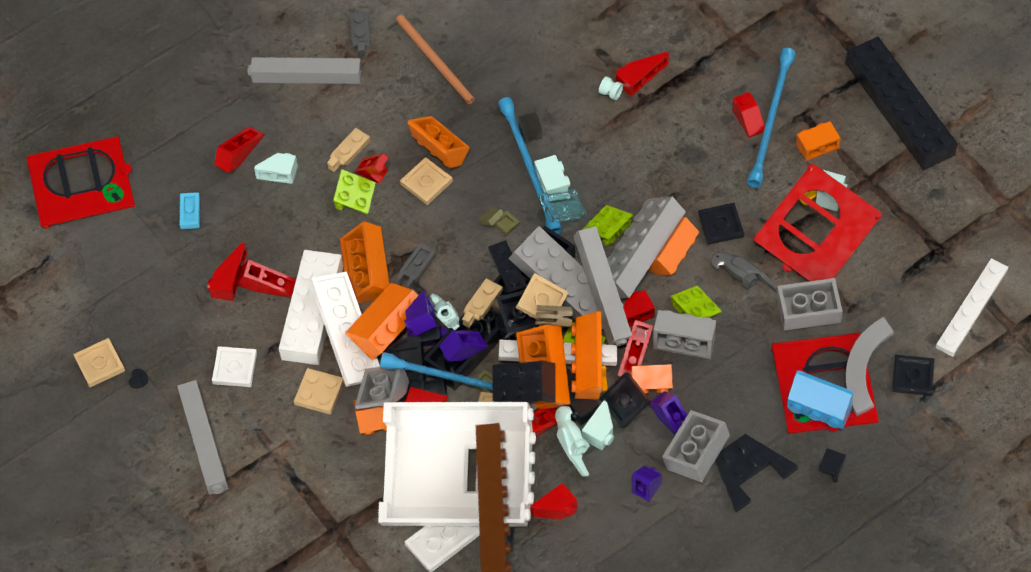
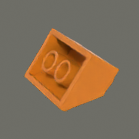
M432 116L408 121L411 135L417 140L418 144L426 147L433 156L438 157L449 168L462 165L470 147Z
M682 217L648 271L659 276L672 275L676 272L678 264L685 258L686 252L694 244L695 238L699 234V231L686 217Z

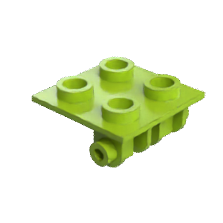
M341 169L333 199L335 208L342 210L346 206L368 214L376 182Z
M606 205L583 229L597 227L599 236L603 238L602 243L605 246L612 245L616 237L618 238L631 225L633 214Z
M698 286L671 296L672 306L680 314L687 313L703 318L712 317L722 312Z

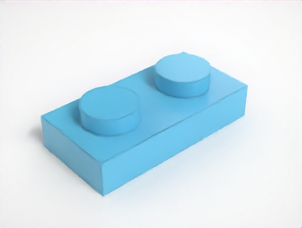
M199 192L180 194L181 229L200 228Z

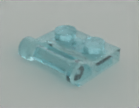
M569 189L566 192L548 194L544 192L539 194V201L551 223L581 219L586 216V211L577 197L576 189ZM569 199V201L550 203V201Z

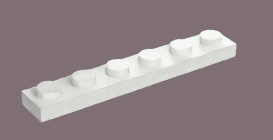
M992 258L990 259L936 344L937 349L952 357L955 355L1008 271L1007 266Z
M517 340L499 341L500 361H519ZM563 343L566 364H571L572 361L575 362V355L571 354V343ZM602 344V365H617L616 345Z

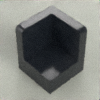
M827 448L819 470L834 475L833 482L837 483L845 464L846 455Z

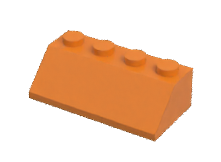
M363 221L340 238L344 272L348 274L358 303L374 301L389 285L381 227Z
M390 283L350 326L345 334L371 360L375 359L406 327L404 322L406 320L405 311L418 297V294L412 289Z
M601 311L576 317L575 323L571 324V336H574L575 343H571V354L575 355V362H571V373H575V380L571 381V392H575V399H599L601 393Z
M543 325L517 332L519 363L533 361L555 363L556 403L534 404L535 408H556L570 404L561 326Z

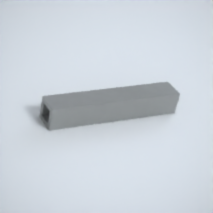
M252 57L251 65H248V75L251 76L252 83L361 84L362 67L360 58Z
M597 227L579 230L573 237L597 311H601V323L608 344L624 345L632 336Z
M194 380L177 387L209 495L220 494L227 490L228 486L197 381Z

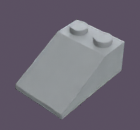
M381 367L365 369L355 408L362 409L382 406L384 402H397L406 394L409 384L405 369H385Z

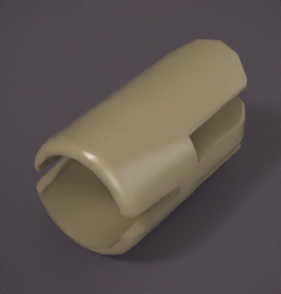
M537 305V309L554 310V313L536 312V317L553 318L554 321L536 320L535 325L571 326L572 319L563 317L573 316L571 307Z

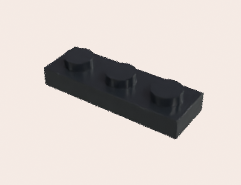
M507 241L488 246V251L508 294L525 290L527 285L519 268L509 260L512 252Z

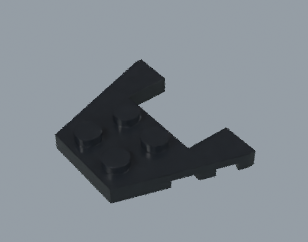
M436 322V327L417 336L414 334L408 338L405 337L388 346L384 352L393 354L399 359L405 360L406 363L418 364V366L424 367L422 344L440 341L442 338L441 325L439 322ZM405 369L409 379L407 391L410 390V387L447 396L444 378L425 381V373L422 374Z
M744 434L722 449L715 459L716 466L722 481L725 483L728 496L736 513L751 503V499L742 490L740 485L771 465L784 480L798 470V466L747 434Z

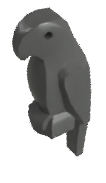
M718 251L713 255L711 260L712 267L716 270L724 267L733 278L742 282L744 288L749 290L759 280L774 292L777 291V286L745 258L723 251Z

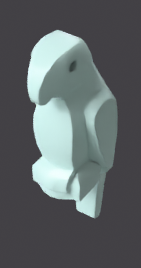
M431 294L430 301L434 305V313L443 325L454 330L460 327L458 312L449 301L445 302L436 294Z
M561 406L555 413L558 426V440L582 477L589 476L581 458L582 453H585L590 445L582 438L578 426L571 421L572 411L570 407Z

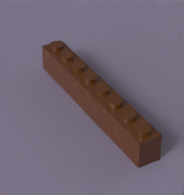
M500 423L475 425L481 572H512L511 561L508 562V555H511L510 542H507V536L510 535V525L506 523V517L509 516V505L505 504V498L509 497L508 486L504 483V479H508L507 467H504V461L507 460L506 448H503V442H506L505 430L501 429Z

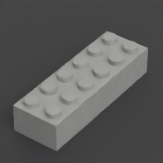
M673 196L647 199L643 203L640 212L633 218L634 221L630 227L625 230L620 242L615 245L612 254L607 258L620 298H630L686 211Z
M538 226L514 251L509 260L530 279L535 273L568 291L562 306L572 308L573 316L570 317L574 320L576 317L597 312L584 268Z

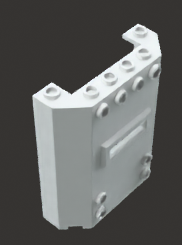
M384 402L383 423L387 426L384 502H379L378 522L382 526H479L477 468L476 491H467L469 449H476L475 425L500 423L501 429L505 430L506 442H503V448H506L507 460L504 461V467H507L508 479H504V483L508 486L509 497L505 498V504L509 505V516L506 517V523H509L510 526H527L531 517L530 504H534V492H531V484H534L535 474L531 472L532 464H535V452H532V444L536 443V434L532 429L533 408H530L528 402Z

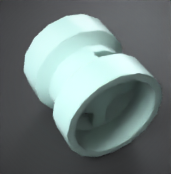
M607 76L602 80L599 87L600 94L609 95L613 100H617L623 90L622 83H614Z

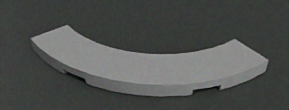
M884 317L874 322L860 335L847 361L845 383L846 389L853 391L852 409L856 416L874 408L866 386V368L874 350L886 339L894 335L893 330Z

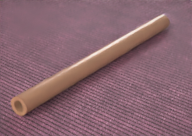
M399 15L396 18L399 25L467 104L473 103L475 98L404 15Z

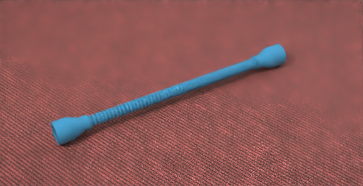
M783 48L780 53L779 76L757 160L747 179V184L754 188L762 185L763 162L783 84L789 66L793 63L795 51L791 48Z
M509 97L502 98L498 102V106L502 114L506 116L507 121H509L545 214V226L560 234L563 231L562 226L553 212H551L517 125L513 101Z
M382 353L379 366L381 368L408 369L422 374H430V376L435 375V377L447 378V380L493 390L492 382L489 383L484 380L472 379V377L460 376V374L455 375V373L440 371L435 368L406 363L405 360L399 359L393 354Z

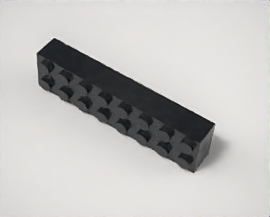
M879 36L847 50L845 64L923 171L955 156L958 143Z

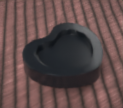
M134 369L129 380L130 387L141 388L145 386L149 381L147 374L142 369Z

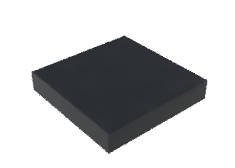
M735 203L698 210L707 245L744 237V231Z
M895 354L892 392L932 396L935 358Z
M625 372L599 398L602 402H607L609 412L621 428H625L651 402L629 372Z

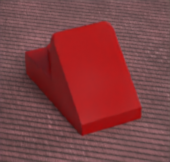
M384 153L365 157L361 160L355 173L380 183L388 171L385 167V162L389 157Z

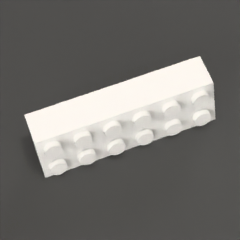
M304 250L279 345L281 360L314 365L320 364L327 330L310 280L316 277L342 273L343 261L340 254Z

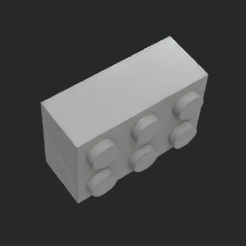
M835 278L777 286L776 299L783 331L841 323L843 311Z
M658 310L654 326L653 349L711 359L715 342L716 320H712L709 317H695L687 313H674L670 310Z
M690 410L662 456L667 470L702 483L730 436L726 423Z

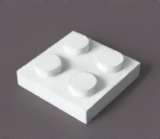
M218 347L212 383L215 385L251 387L257 350Z

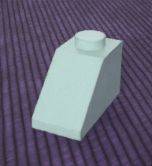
M277 153L257 164L254 170L257 179L293 184L298 164L295 155Z
M606 401L601 403L582 429V438L600 450H603L606 445L609 446L614 439L613 425Z

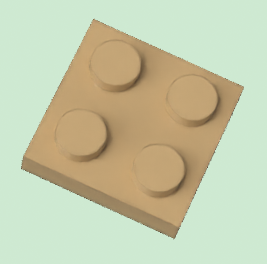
M425 157L400 180V185L426 205H429L453 182V178Z
M534 273L516 308L537 320L554 321L553 318L536 317V312L554 313V310L537 309V305L562 306L568 291Z
M109 338L73 354L89 387H93L125 372L124 366Z
M307 368L294 399V405L331 415L344 384L343 378Z

